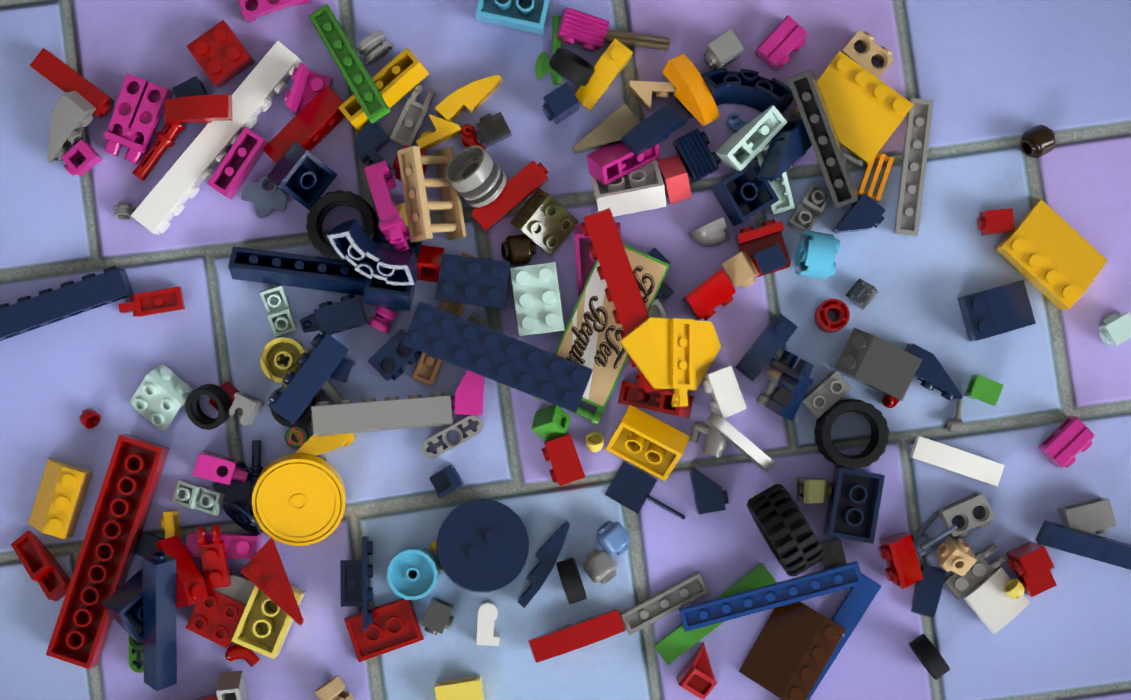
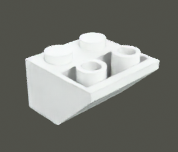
M731 365L705 374V380H702V385L705 392L710 393L713 401L709 402L712 412H715L722 418H726L747 409Z

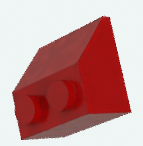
M721 269L685 296L682 301L698 321L702 318L706 321L716 314L714 309L721 304L725 307L733 301L732 295L736 291L723 269Z

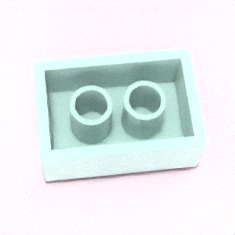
M556 262L510 268L519 337L565 331Z

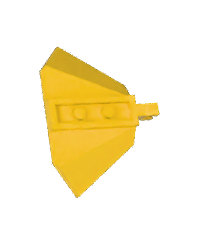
M650 317L619 341L654 389H675V393L672 396V407L688 406L687 390H697L721 348L716 330L711 322L677 318Z

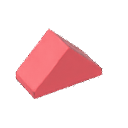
M679 154L658 160L657 163L670 204L692 198L687 171Z

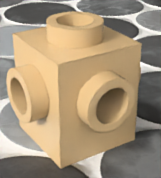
M950 536L935 552L940 561L939 565L948 572L953 571L962 577L977 561L972 549L962 539L956 540Z

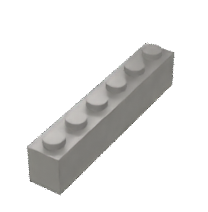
M444 392L431 393V397L422 398L421 394L408 395V399L400 400L399 396L385 397V401H376V398H364L362 403H353V400H340L339 404L329 405V401L316 402L315 406H311L312 434L315 437L448 426L453 423L451 397L444 396Z

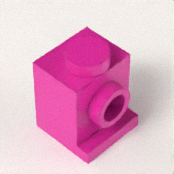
M82 139L61 157L66 163L64 165L65 169L74 176L76 174L81 177L103 160L93 147ZM85 157L86 160L80 164V159Z

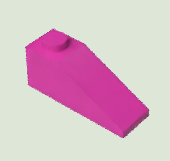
M624 143L604 146L587 155L589 174L605 186L660 158L659 144L637 156Z
M469 370L466 371L455 391V396H451V408L455 409L454 414L483 415L484 376Z

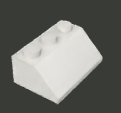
M657 159L605 186L590 175L598 212L611 208L613 217L667 206L665 187Z

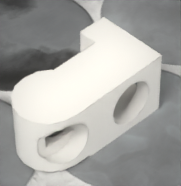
M485 601L479 607L476 645H500V634L494 633L495 620L499 609L493 601Z

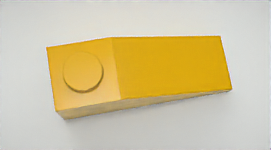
M617 39L613 40L595 64V71L587 85L580 86L574 94L579 103L590 111L632 59L633 52Z
M355 433L315 437L312 435L295 453L317 456L341 448L343 445L347 448L356 439Z

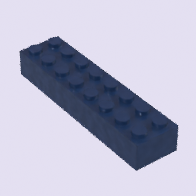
M421 301L418 304L402 344L575 413L578 410L593 371L591 368Z

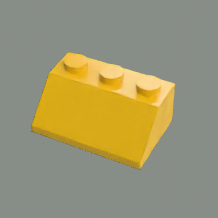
M629 405L605 450L666 481L683 455L690 436Z
M48 458L28 524L42 533L61 539L73 537L93 471Z

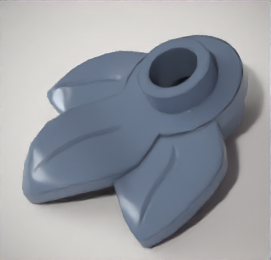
M268 174L262 176L258 182L249 183L241 196V199L244 201L254 202L258 218L269 215L273 208L284 211L287 204L285 193L275 183L271 190L267 189V183L272 182L267 178Z

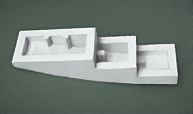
M918 435L910 454L911 458L997 487L1005 466Z

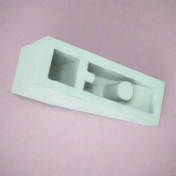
M772 105L732 135L716 154L729 169L742 171L784 127L787 121L775 106Z

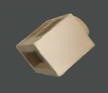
M859 30L841 52L879 78L893 62L892 53L886 47H880L876 44L871 34ZM855 43H859L864 47L863 53H859L854 49ZM871 59H879L881 62V67H874L871 63Z

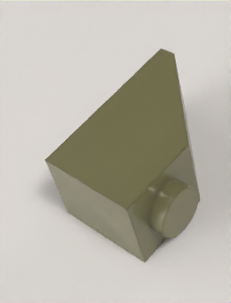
M797 477L796 500L802 503L828 502V497H831L832 485L828 484V479Z

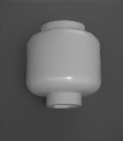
M595 549L585 557L587 561L584 564V570L594 583L601 582L603 585L617 575L615 572L617 570V563L604 550L598 552Z

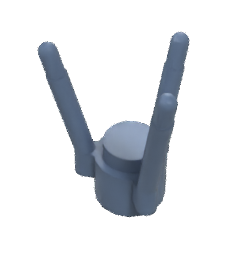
M934 512L924 525L912 535L916 552L922 557L938 550L939 546L944 542L937 545L934 543L956 530L958 526L953 525L932 539L927 534L923 536L922 534L939 514ZM967 535L964 536V537H962V538H958V539L956 538V536L953 537V538L956 539V540H959V539L966 538Z

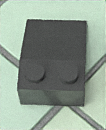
M854 327L834 369L846 377L902 401L922 359Z

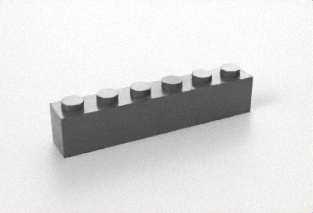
M812 68L790 76L787 80L835 208L858 201L859 194Z

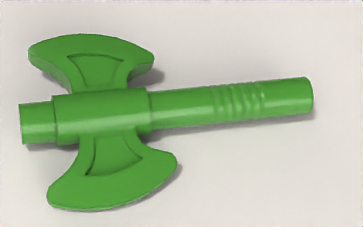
M561 16L552 17L551 58L557 48H561V38L556 37ZM542 51L537 58L535 66L537 79L541 80L545 74L551 73L552 84L561 85V78L563 76L549 66L551 59L548 58L545 51Z

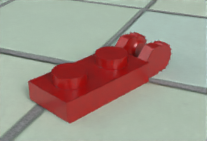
M212 525L211 527L212 541H208L205 527L198 526L197 539L206 588L229 587L231 585V577L225 544L221 537L219 525Z

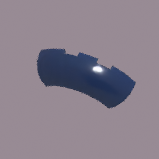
M727 68L701 74L713 96L716 106L721 104H740L764 112L773 105L782 114L794 99L792 90L775 78L769 80L759 76L757 71L741 68L740 72L727 71Z
M356 218L337 225L328 233V239L338 255L355 266V270L370 279L374 277L384 280L386 284L415 285L418 268L414 251H396L379 245L362 230Z

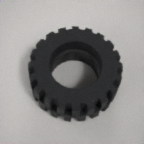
M775 484L748 500L747 507L754 522L787 575L797 576L822 561L824 553L815 534L796 502L782 484Z

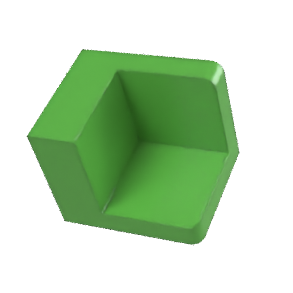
M972 375L964 396L995 406L1004 385L980 375Z
M552 405L536 411L531 429L544 441H549L567 434L570 416L558 405Z

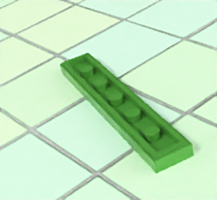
M326 4L308 17L368 120L374 123L391 112L329 5Z
M760 563L716 598L765 586L776 581L766 567ZM723 622L686 632L682 623L653 646L668 665Z

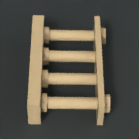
M411 146L397 151L411 242L433 238L432 233L447 232L448 241L467 237L460 192L455 190L445 177L446 168L455 157L453 147L435 151V156L421 155L419 146ZM422 165H437L439 178H424ZM425 187H440L442 201H427ZM429 210H443L445 223L431 224Z

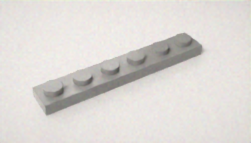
M910 98L909 101L914 105L907 113L894 234L916 237L919 232L934 101Z

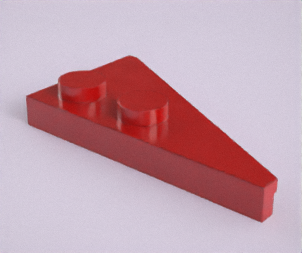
M270 538L240 572L301 626L304 620L276 544Z

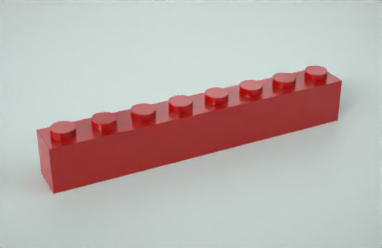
M611 208L583 217L584 222L581 223L584 235H589L592 241L589 249L592 257L598 258L600 266L596 268L600 279L606 280L608 288L604 290L608 301H613L616 310H613L612 313L616 324L621 323L623 332H620L621 338H624L648 319L649 315ZM628 354L631 366L637 367V365L634 363V361ZM637 367L639 375L636 376L639 388H644L646 393L657 390L651 386Z

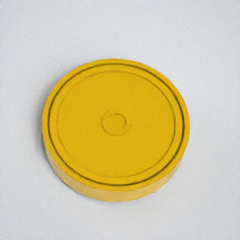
M305 453L284 455L269 463L260 473L252 494V510L260 528L272 539L292 546L311 545L328 537L340 524L346 503L345 486L337 470L324 459Z

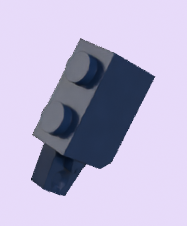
M350 294L341 297V302L332 304V301L319 304V308L315 309L313 314L300 319L303 332L320 331L321 333L326 332L329 335H333L368 324L361 298Z

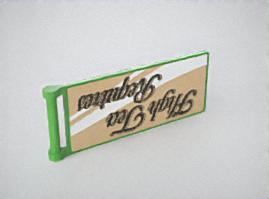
M623 244L647 312H649L669 269V264ZM598 258L555 351V355L593 369L581 400L598 408L594 413L579 406L575 414L590 420L596 426L628 359V353L619 342L622 339L620 332H623L621 323L616 324L612 313L616 308L613 301H608L604 290L608 288L606 280L600 279L596 268L600 266Z

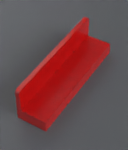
M328 86L324 87L263 148V151L276 164L295 141L310 152L345 118V115L338 108L344 101Z

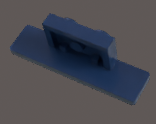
M367 536L362 537V560H340L341 607L363 606V630H368L369 625L373 624V610L369 611V601H373V587H369V578H373V564H369V555H373V542L369 541Z

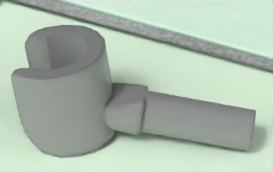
M957 400L955 419H948L947 428L949 432H957L963 427L961 419L962 400Z

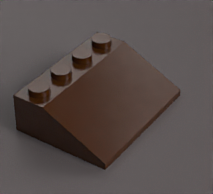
M800 601L776 607L769 616L739 672L782 700H807L846 628Z

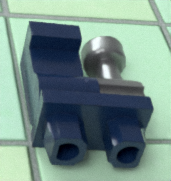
M785 350L779 360L772 358L770 362L772 366L766 373L770 382L765 394L760 393L756 401L765 405V407L776 414L793 420L807 393L808 385L811 386L814 381L809 377L814 365L800 359L794 369L793 366L798 356Z

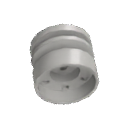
M470 146L460 151L450 161L445 172L446 180L455 190L460 192V195L472 207H482L494 201L502 193L507 181L505 172L499 168L498 164L493 162L491 156L480 146Z

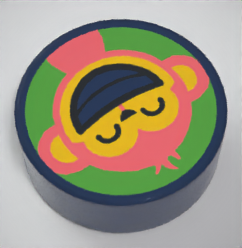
M302 426L291 427L285 434L286 443L295 449L300 448L309 439L308 431Z

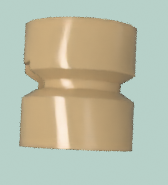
M339 675L323 684L314 692L318 700H355L350 691L344 690L346 685Z

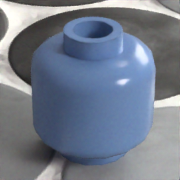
M610 520L597 530L596 540L608 555L615 553L621 555L629 548L627 544L630 541V535L621 523Z

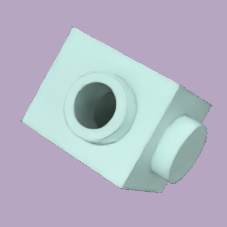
M1129 312L1109 315L1103 319L1104 323L1098 326L1101 340L1109 346H1118L1131 338V314Z

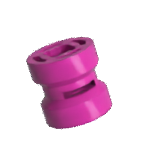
M376 306L375 315L370 318L368 325L388 334L391 329L390 324L392 320L396 319L398 313L386 307Z

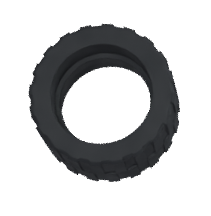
M336 190L319 197L311 206V210L307 215L306 229L309 240H311L312 245L321 254L332 259L346 260L338 255L323 235L322 225L326 215L333 208L341 205L357 209L364 220V232L373 241L376 240L377 232L380 230L379 220L375 210L361 196L350 191Z
M838 400L824 414L817 418L816 427L814 428L815 443L818 446L819 452L828 461L833 462V464L848 469H861L878 461L879 457L884 454L889 442V428L881 411L876 409L874 405L862 400ZM847 412L861 414L868 420L871 427V440L867 448L857 455L842 454L833 446L831 441V427L837 417Z

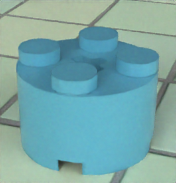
M804 230L801 235H805L803 241H798L795 253V265L799 266V271H795L796 274L823 280L828 276H833L836 271L834 258L835 253L839 251L840 240L835 239L832 234Z

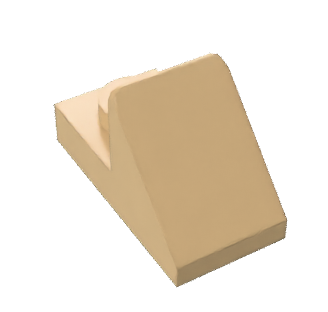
M629 81V90L648 112L651 111L652 95H656L658 99H669V96H673L675 92V86L671 82Z

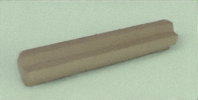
M607 29L604 41L612 43L614 39H617L623 45L668 50L670 45L669 37Z

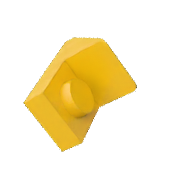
M429 114L436 131L432 133L429 130L419 136L420 139L416 140L421 150L426 151L460 134L461 128L456 123Z

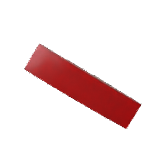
M613 609L596 617H590L572 625L568 624L528 640L534 660L537 663L624 632L625 628L618 609Z

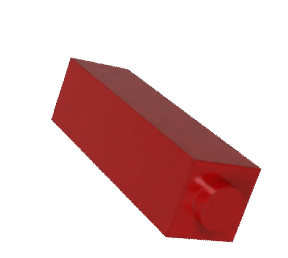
M42 48L30 64V67L65 93L77 91L96 108L93 114L102 119L112 111L114 99L45 48Z
M533 160L506 183L502 193L488 205L477 207L471 212V215L484 231L488 232L538 190V188L548 181L546 175L549 172L541 162L536 164Z

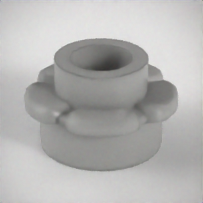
M119 202L118 205L113 206V210H115L114 217L121 220H132L133 217L131 215L136 209L132 207L131 203Z

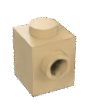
M746 251L739 252L721 264L731 284L735 287L743 286L747 288L755 283L756 280L754 278L760 275Z

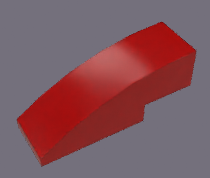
M228 94L187 96L165 100V123L233 121L232 97Z
M28 530L15 540L11 546L31 579L38 582L49 600L59 601L66 595L70 578L43 543Z

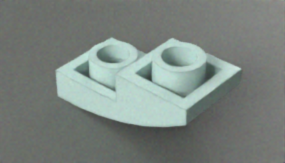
M283 285L260 290L274 336L297 330Z
M178 480L172 502L190 509H197L214 516H219L225 494Z

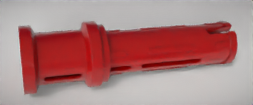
M166 123L161 132L156 133V141L132 174L145 181L168 147L175 145V139L182 130L185 131L186 127L181 123Z

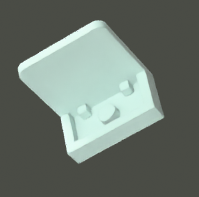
M162 363L145 376L131 398L130 405L157 429L164 431L179 409L185 405L187 397L193 389Z

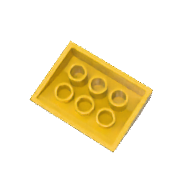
M841 51L836 54L817 80L840 145L868 165L914 105ZM797 108L795 112L801 116L799 109Z
M1042 199L1014 227L1015 231L1008 233L994 248L1059 310L1070 309L1085 293L1108 261Z

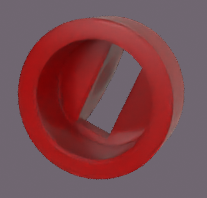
M85 409L82 411L79 419L87 429H92L99 424L101 417L95 410Z

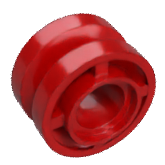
M838 299L824 301L817 307L814 313L815 324L821 331L826 333L839 331L848 323L850 317L847 305ZM828 311L836 314V321H831L827 317Z

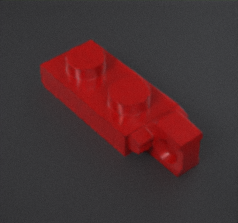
M181 287L134 294V296H130L131 302L118 304L120 313L133 312V317H143L185 309Z

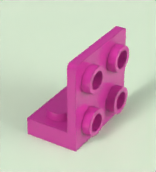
M300 63L299 67L295 68L292 74V81L294 82L292 89L288 90L285 96L286 107L293 114L297 115L324 87L328 86L331 89L333 78L312 72L305 64Z

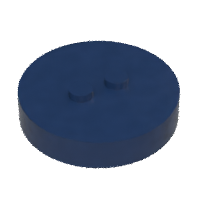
M487 499L472 500L455 508L442 523L436 542L437 558L444 574L458 587L475 593L493 592L511 583L522 571L529 552L528 534L520 517L508 506Z

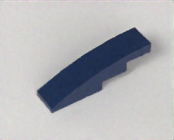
M676 98L630 130L621 138V141L637 156L666 140L671 132L684 126L693 115Z
M567 520L536 552L535 556L540 562L527 575L526 579L531 585L518 598V603L523 608L540 590L552 571L570 527V523Z

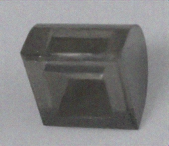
M859 278L845 296L858 308L864 310L877 295L878 290Z

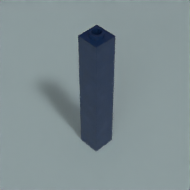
M155 551L151 555L142 557L144 683L156 691L177 684L176 559L164 551Z

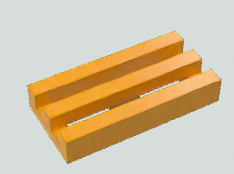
M882 153L876 154L870 164L866 166L858 189L859 195L865 193L873 200L880 201L894 157H888ZM875 158L879 159V161L877 163L868 192H865L864 189L867 184ZM886 161L887 163L881 181L879 183L876 195H874L873 191L877 179L879 177L883 162Z

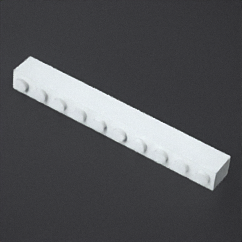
M277 41L231 95L233 121H212V123H208L131 216L151 233L156 235L164 233L169 228V221L174 215L178 216L184 210V203L189 198L192 199L199 192L198 187L200 184L211 178L214 173L213 169L218 163L221 164L245 127L251 129L258 121L257 116L271 106L273 97L284 91L287 86L286 82L292 76L294 69L298 68L300 63H303L299 57Z

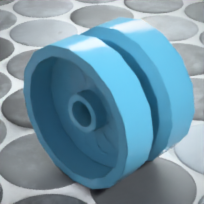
M411 546L401 550L391 560L387 569V580L390 588L397 596L405 600H417L427 596L435 587L440 575L439 563L434 554L418 546ZM411 570H415L417 572V575H415V577H412L410 575Z

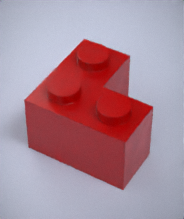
M1030 541L1006 552L1009 558L1007 564L1023 584L1025 594L1033 597L1057 586L1050 569L1054 568V565L1045 546Z

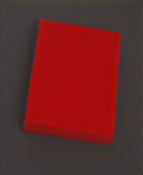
M401 598L369 609V611L373 610V624L369 625L368 630H363V612L344 619L359 662L424 640L411 600Z

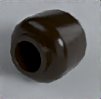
M1037 125L1022 135L1021 150L1026 156L1040 158L1055 148V133L1047 126Z
M524 234L507 236L505 242L501 243L502 258L510 262L511 265L527 264L531 261L532 255L536 254L535 243L531 242L530 238Z

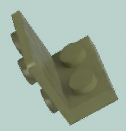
M538 188L510 223L551 256L579 221L550 194Z

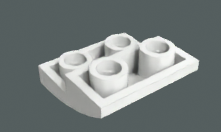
M1001 567L996 568L983 583L976 585L963 598L992 634H995L1007 625L1030 603L1024 595L1022 597L1019 596L1018 599H1012L1003 591L1004 586L1011 579Z

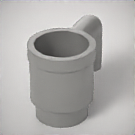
M695 422L689 441L697 443L700 432L707 434L704 443V453L721 458L728 441L709 425Z

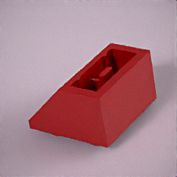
M903 532L879 539L881 546H878L881 558L885 559L887 563L885 573L888 581H892L896 586L905 589L923 579L911 534Z

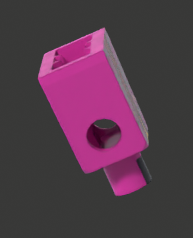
M203 450L198 455L193 476L230 485L233 480L246 483L249 470L238 467L239 460ZM221 466L228 468L227 474L222 473Z

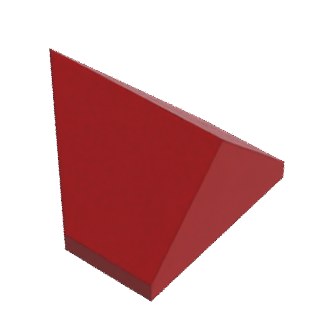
M704 642L676 677L677 683L682 688L702 700L708 696L718 683L714 678Z

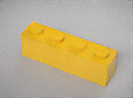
M406 48L372 79L388 107L391 108L428 76L429 73L412 52ZM354 94L338 107L359 132L370 123Z

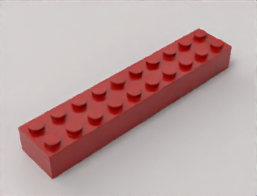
M129 434L118 436L46 652L47 656L87 669L98 665L113 621V617L103 603L126 582L135 555L134 552L141 537L170 449L169 447Z

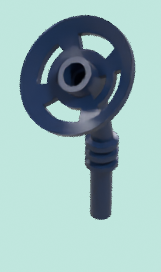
M252 440V466L249 468V470H252V472H249V475H252V477H249V480L252 482L247 505L244 504L241 507L235 503L224 502L222 507L225 513L238 526L249 533L257 535L260 532V527L253 517L252 494L263 467L261 466V440Z

